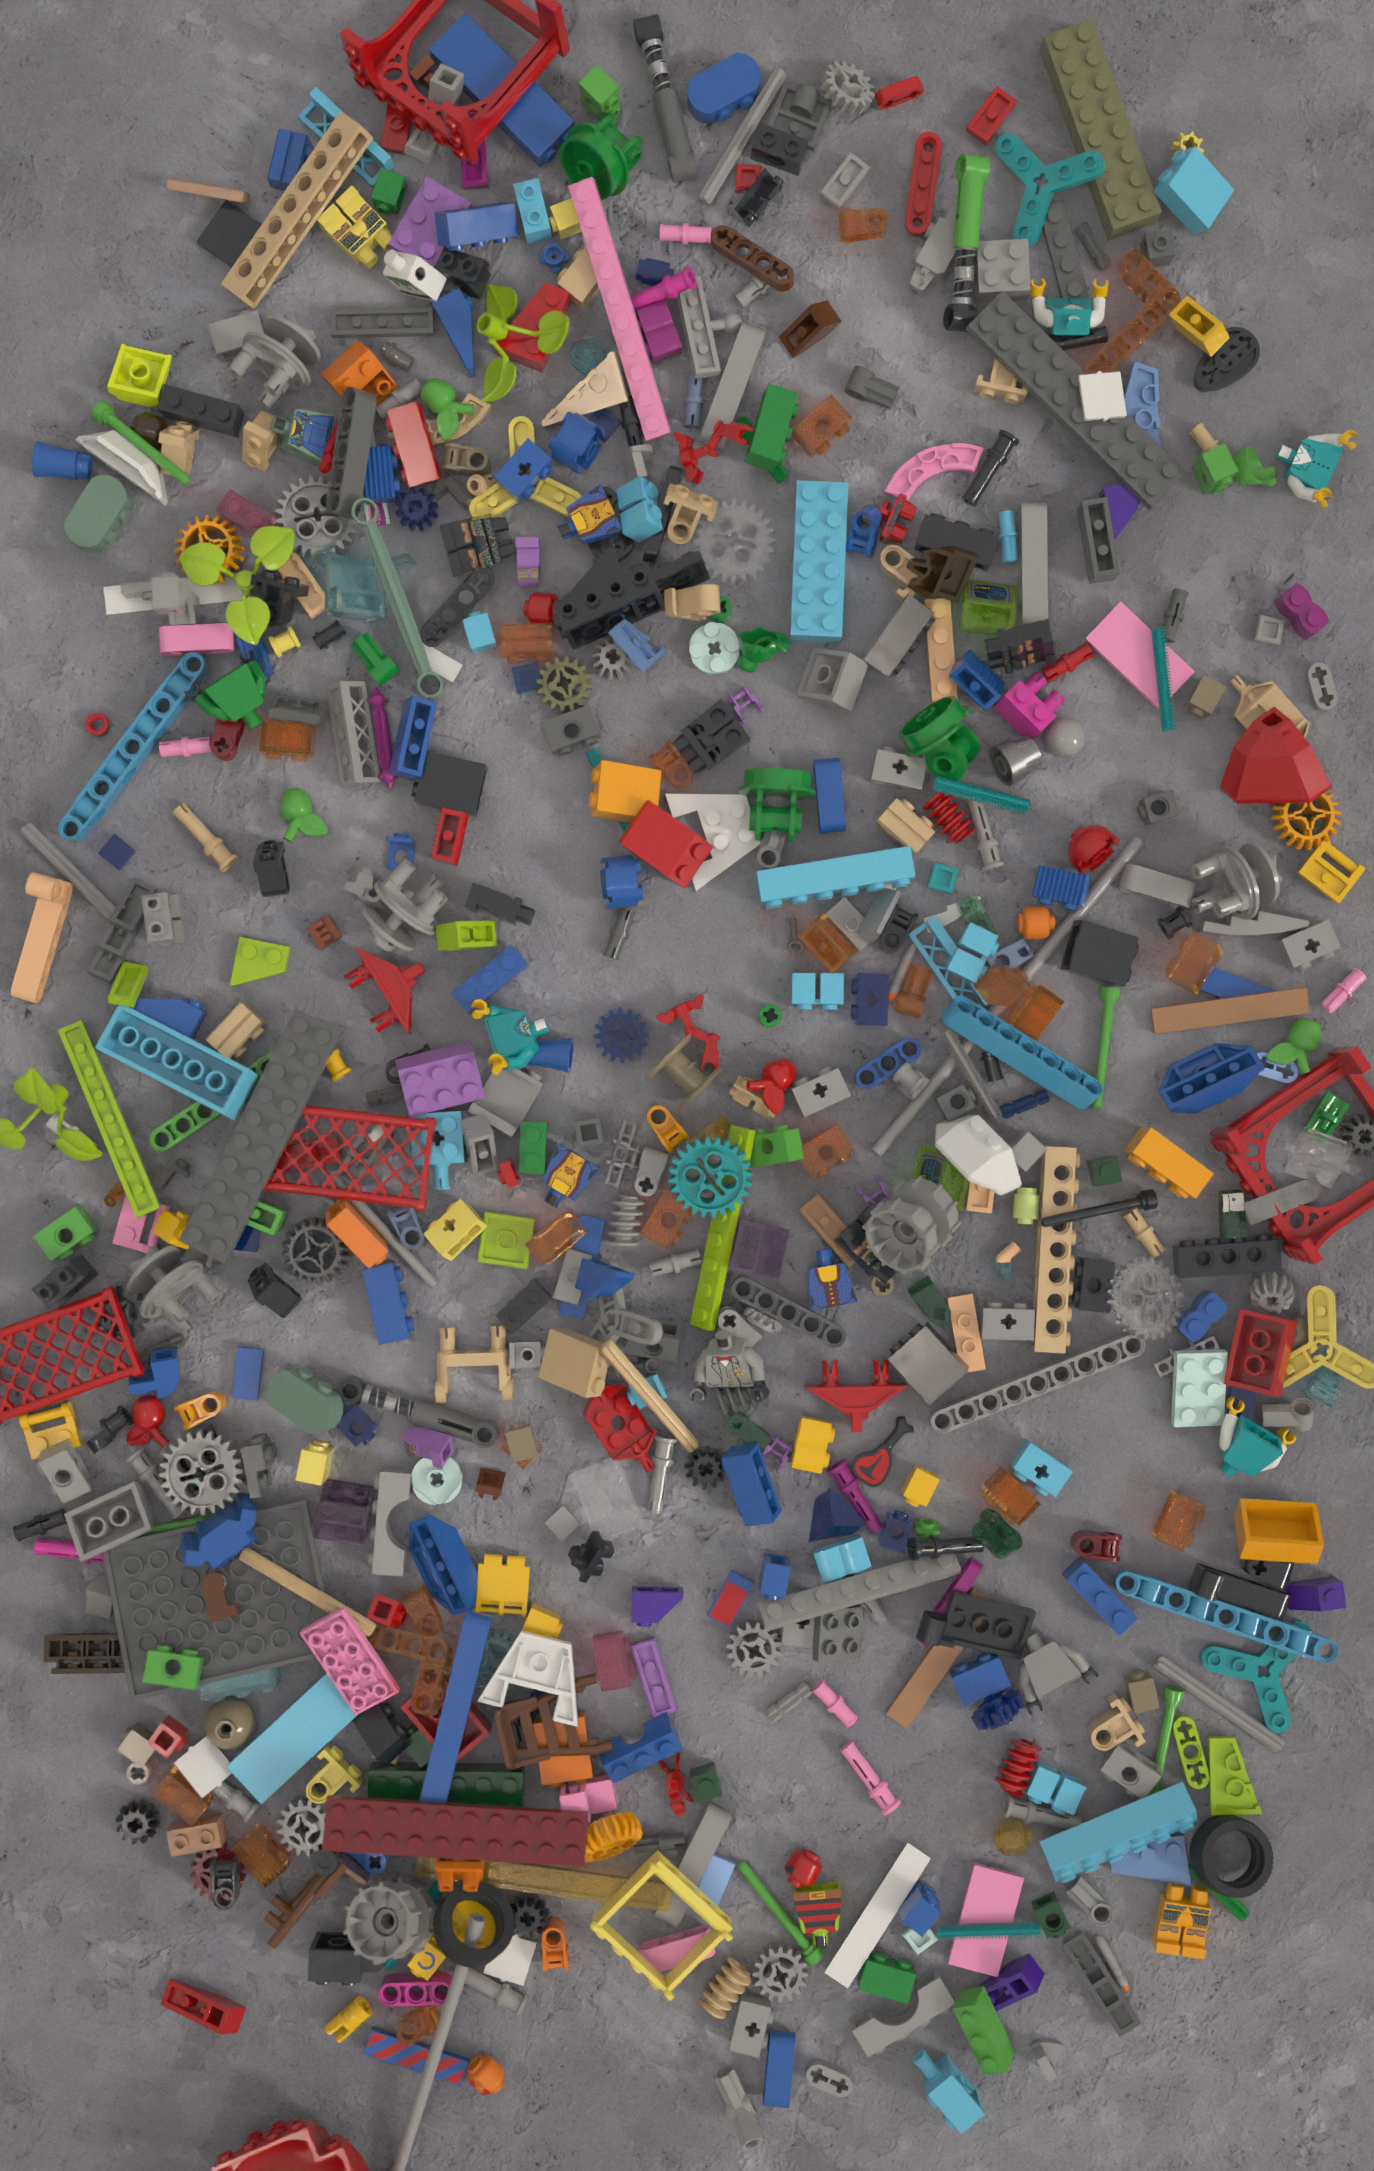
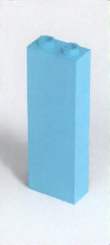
M325 1672L235 1755L226 1767L262 1804L356 1716Z

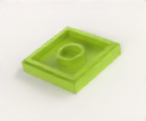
M485 1211L483 1221L488 1226L481 1233L477 1262L528 1269L536 1218Z

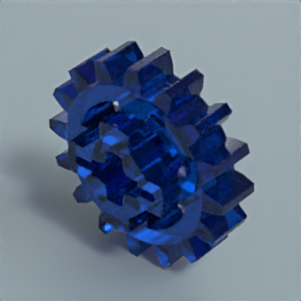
M621 1007L618 1008V1014H614L610 1009L608 1010L610 1017L606 1018L601 1015L600 1019L603 1021V1024H595V1027L600 1030L599 1034L593 1035L594 1038L600 1039L596 1048L603 1047L605 1049L602 1052V1056L610 1053L611 1061H614L616 1057H620L621 1063H624L626 1056L633 1061V1053L637 1052L641 1055L640 1046L648 1045L643 1040V1037L649 1036V1032H643L642 1030L647 1024L646 1022H638L641 1017L640 1014L635 1017L631 1016L632 1009H629L626 1014L623 1013ZM622 1018L619 1025L615 1027L608 1026L612 1020ZM631 1021L636 1025L639 1037L632 1034L629 1028ZM625 1028V1033L633 1038V1040L623 1039L621 1042H617L618 1037L611 1033L610 1030L615 1032ZM604 1034L611 1037L613 1041L612 1049L607 1046ZM631 1043L635 1045L627 1052H620L622 1046Z
M1011 1689L1009 1692L1002 1690L999 1693L984 1698V1702L977 1707L978 1710L973 1712L971 1719L978 1730L982 1729L985 1731L989 1727L995 1730L1000 1726L1011 1723L1013 1717L1019 1713V1710L1024 1708L1026 1701L1018 1689L1015 1691Z

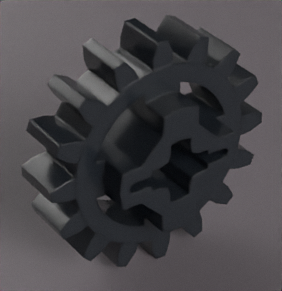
M118 1285L115 1289L117 1295L127 1297L126 1300L119 1303L121 1308L126 1307L123 1314L127 1325L130 1327L129 1330L133 1339L137 1337L135 1330L143 1332L145 1328L141 1324L148 1323L150 1319L142 1317L139 1313L140 1306L144 1300L139 1298L141 1293L132 1295L127 1288L124 1291L122 1285ZM109 1300L105 1301V1312L107 1310L108 1314L114 1316ZM135 1306L137 1308L138 1316L135 1315ZM102 1315L97 1327H103V1331L109 1333L113 1322L111 1319L107 1320ZM117 1324L113 1335L116 1338L120 1336V1339L123 1341L120 1330L116 1329Z

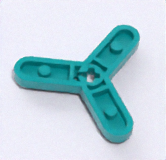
M1005 133L1001 135L996 141L995 151L1000 159L1026 185L1013 229V239H1028L1029 248L1033 247L1040 238L1052 195L1100 177L1105 170L1103 156L1099 152L1091 150L1045 166L1015 134ZM1045 176L1048 183L1047 185H1042L1039 191V185L1036 181L1041 180Z
M1295 1619L1289 1622L1311 1630L1302 1620ZM1209 1644L1202 1648L1199 1659L1207 1670L1252 1681L1261 1715L1268 1729L1275 1733H1282L1289 1728L1291 1717L1278 1674L1297 1656L1296 1654L1266 1645L1257 1655L1215 1644ZM1259 1665L1263 1667L1268 1665L1266 1667L1268 1671L1266 1675L1262 1673L1257 1675L1259 1673L1257 1669Z

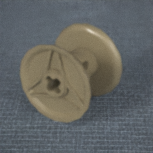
M688 1034L675 1048L671 1049L645 1077V1079H651L663 1069L674 1080L672 1084L674 1086L678 1084L689 1095L678 1106V1112L682 1111L694 1098L699 1096L724 1069V1067H718L706 1077L695 1066L697 1062L695 1060L691 1062L680 1051L691 1040V1034Z

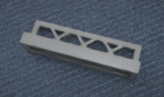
M339 681L327 686V698L342 788L381 782V779H378L380 770L370 707L367 702L366 682ZM349 688H358L359 700L357 703L351 698ZM356 712L363 718L361 728L354 721ZM360 737L367 744L365 753L358 746ZM364 763L370 767L372 777H363L362 766Z

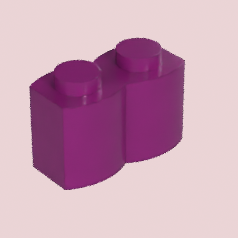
M665 299L636 309L637 321L645 339L644 344L648 357L651 356L653 363L682 354V345Z
M1295 583L1275 600V606L1279 613L1286 619L1291 620L1294 631L1305 640H1308L1329 623L1324 610L1317 604L1312 603L1309 592L1298 583Z

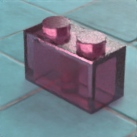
M231 489L228 490L216 510L223 519H227L231 524L250 536H253L262 527L276 526V519L273 515Z
M623 1630L594 1635L592 1645L601 1691L605 1692L631 1687L632 1678H636L634 1662L629 1663L627 1653L631 1652L629 1637L624 1638Z

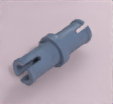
M694 374L688 375L687 397L684 398V405H686L684 427L687 429L691 428L692 418L694 419L693 429H700L701 407L704 406V399L702 398L704 378H697V384L695 385Z

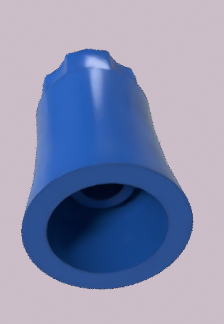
M36 441L32 457V473L34 477H57L75 480L78 478L90 479L92 455Z
M536 1038L540 1050L535 1053L528 1062V1065L570 1073L574 1053L573 1038Z

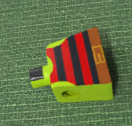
M840 1881L814 1883L811 1887L802 1885L800 1889L792 1885L793 1899L802 1933H812L813 1945L815 1946L828 1945V1932H836L839 1929L842 1898Z

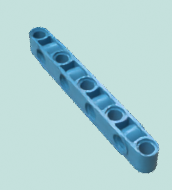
M196 652L186 654L176 668L166 677L60 821L58 831L62 838L75 843L81 842L102 819L190 701L185 691L190 695L195 694L197 690L192 684L196 683L200 686L208 675L209 664L200 654ZM200 660V669L198 671L191 672V663L193 661ZM165 701H169V710L161 713L160 705ZM138 742L139 750L135 754H130V745ZM107 783L109 786L108 792L100 795V785ZM74 823L77 824V833L74 836H69V826Z
M1120 1569L1113 1576V1584L1120 1593L1143 1603L1323 1663L1333 1662L1338 1657L1339 1650L1335 1642L1307 1628L1218 1599L1216 1601L1207 1600L1194 1594L1189 1588L1129 1569ZM1126 1575L1131 1576L1132 1584L1128 1588L1120 1587V1579ZM1175 1592L1180 1593L1181 1601L1176 1605L1170 1604V1595ZM1224 1609H1229L1231 1613L1230 1618L1224 1622L1220 1621L1219 1613ZM1279 1626V1636L1269 1638L1270 1628ZM1324 1643H1329V1652L1326 1655H1320L1319 1647Z

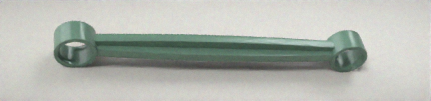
M360 498L352 506V518L363 527L391 610L419 675L416 684L417 690L422 696L433 698L442 691V679L437 673L432 672L409 602L375 521L378 514L377 506L369 498ZM359 503H368L374 509L373 517L367 522L360 521L356 517L355 508ZM427 675H432L439 681L438 690L433 694L425 693L420 687L422 678Z

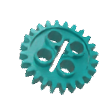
M706 1134L705 1141L701 1142L700 1138L696 1136V1144L692 1145L689 1141H686L687 1150L678 1148V1153L681 1157H672V1162L677 1166H669V1172L675 1174L669 1176V1182L676 1183L671 1186V1192H679L675 1197L676 1202L684 1199L683 1209L691 1205L693 1215L698 1210H701L702 1218L706 1216L707 1211L711 1212L712 1217L715 1218L716 1211L720 1210L721 1214L726 1216L725 1208L728 1207L734 1212L735 1202L743 1204L741 1195L749 1196V1191L745 1187L752 1186V1181L747 1179V1177L753 1176V1172L746 1168L751 1165L750 1160H743L746 1156L745 1151L737 1153L739 1149L738 1143L732 1147L729 1146L730 1138L725 1139L722 1143L718 1134L714 1141H711L709 1134ZM711 1154H717L721 1157V1160L718 1163H710L707 1158ZM697 1158L702 1159L705 1167L711 1175L715 1174V1181L718 1184V1186L725 1192L724 1194H720V1192L717 1190L716 1185L710 1177L706 1178V1171L702 1167V1165L699 1162H697ZM695 1168L700 1173L697 1177L691 1178L686 1175V1171ZM725 1175H733L736 1178L731 1184H726L722 1181ZM705 1189H710L714 1192V1195L710 1198H704L700 1193Z

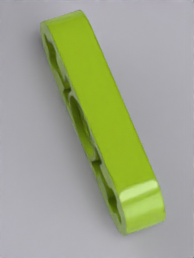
M1184 1713L1174 1716L1172 1733L1184 1777L1191 1787L1202 1789L1209 1783L1210 1775L1197 1727L1189 1715ZM1181 1721L1190 1724L1186 1727L1187 1735L1190 1738H1185L1183 1732L1177 1729L1181 1726ZM1187 1745H1195L1197 1753L1191 1758L1185 1757L1183 1754L1184 1748ZM1191 1764H1196L1197 1770L1200 1774H1203L1199 1776V1781L1191 1778L1194 1776Z

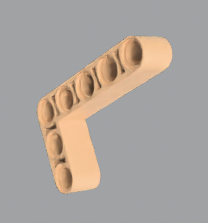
M32 872L28 877L25 892L27 895L38 898L12 983L11 996L37 1004L43 995L71 900L73 884Z

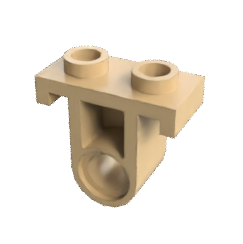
M994 358L989 381H982L983 375H978L973 391L979 393V396L982 398L992 399L998 397L1003 398L1007 403L1018 404L1019 402H1024L1028 390L1024 386L1022 389L1015 388L1017 379Z
M264 410L257 415L252 423L248 421L243 427L242 461L250 467L257 468L263 472L268 468L270 463L268 459L281 442L283 436L270 430L271 422L275 415Z
M177 421L159 433V443H162L161 454L189 476L192 468L195 440L199 439L200 429L192 427V424L189 422ZM161 466L159 467L160 473L172 476Z
M670 483L663 503L669 505L670 501L676 503L667 530L670 540L677 544H685L690 541L701 513L708 515V521H713L718 501L713 500L709 495L689 491L683 485ZM681 524L684 525L686 528L681 529L676 525Z
M890 545L883 549L878 565L883 574L904 589L902 591L899 588L894 596L896 600L903 603L908 595L914 596L916 594L915 591L907 587L910 580L918 576L906 568L909 560L914 557L897 545ZM889 555L896 556L899 563L891 566L886 562L885 558Z
M704 584L675 590V588L664 589L666 616L703 621L706 620V616L720 613L719 585Z
M1114 1692L1105 1697L1112 1708L1091 1721L1087 1727V1735L1095 1748L1107 1751L1131 1737L1137 1747L1144 1744L1146 1741L1141 1734L1145 1730L1137 1718L1133 1721L1130 1718L1128 1712L1131 1711V1708L1124 1697L1118 1699ZM1100 1730H1107L1105 1738L1096 1739V1735Z

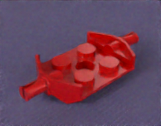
M626 1384L605 1386L601 1396L589 1398L582 1414L613 1461L638 1460L646 1473L655 1468V1465L647 1456L646 1451H648L657 1430L650 1428L636 1405L632 1406L626 1393ZM614 1416L619 1417L622 1421V1427L619 1431L615 1430L611 1425V1420Z

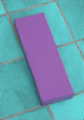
M655 1636L631 1643L630 1646L652 1717L655 1718L665 1712L667 1714L677 1712L678 1709Z

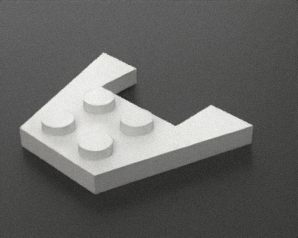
M665 794L672 817L677 818L697 811L706 841L713 846L710 851L712 859L704 861L692 878L696 891L760 845L761 841H755V831H749L750 806L746 796L734 794Z
M521 1630L477 1702L503 1707L508 1684L512 1683L559 1695L553 1720L578 1727L572 1642Z

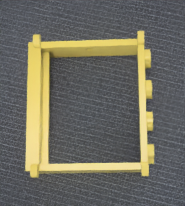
M658 1850L592 1916L593 1921L590 1923V1927L600 1939L604 1940L606 1938L612 1944L611 1947L620 1957L624 1955L630 1961L632 1968L639 1974H645L651 1986L656 1990L661 1989L670 2001L675 1997L671 1991L724 1938L727 1941H731L733 1938L729 1933L733 1929L731 1918ZM653 1874L657 1875L713 1927L666 1976L606 1922Z

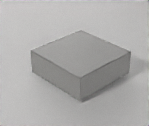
M1259 615L1253 641L1278 647L1285 620Z
M564 1504L544 1522L561 1542L581 1524Z

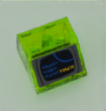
M968 580L962 594L959 631L998 636L997 629L1005 628V631H1007L1009 628L1014 627L1016 611L1015 585Z
M921 1147L914 1179L921 1175L925 1180L932 1181L937 1185L942 1184V1188L950 1195L952 1200L958 1202L956 1209L963 1210L969 1180L941 1152Z

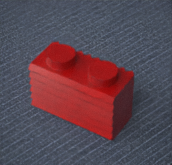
M442 808L441 818L439 819L440 823L438 824L439 828L436 830L438 833L435 834L436 839H434L435 844H433L434 849H432L433 854H431V857L437 862L458 866L469 816L464 812Z

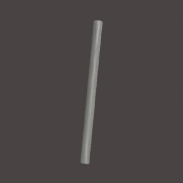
M333 1169L329 1175H334L336 1171ZM339 1175L334 1178L337 1188H348L349 1185ZM349 1200L430 1288L437 1284L438 1280L401 1243L365 1202Z

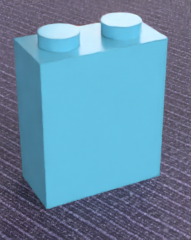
M1196 146L1186 150L1181 149L1172 157L1171 161L1173 163L1169 169L1165 170L1158 178L1159 183L1153 192L1194 235L1210 228L1234 192V189Z

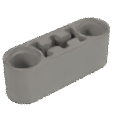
M1125 864L1118 889L1175 907L1190 909L1191 899L1194 896L1197 884L1138 865Z

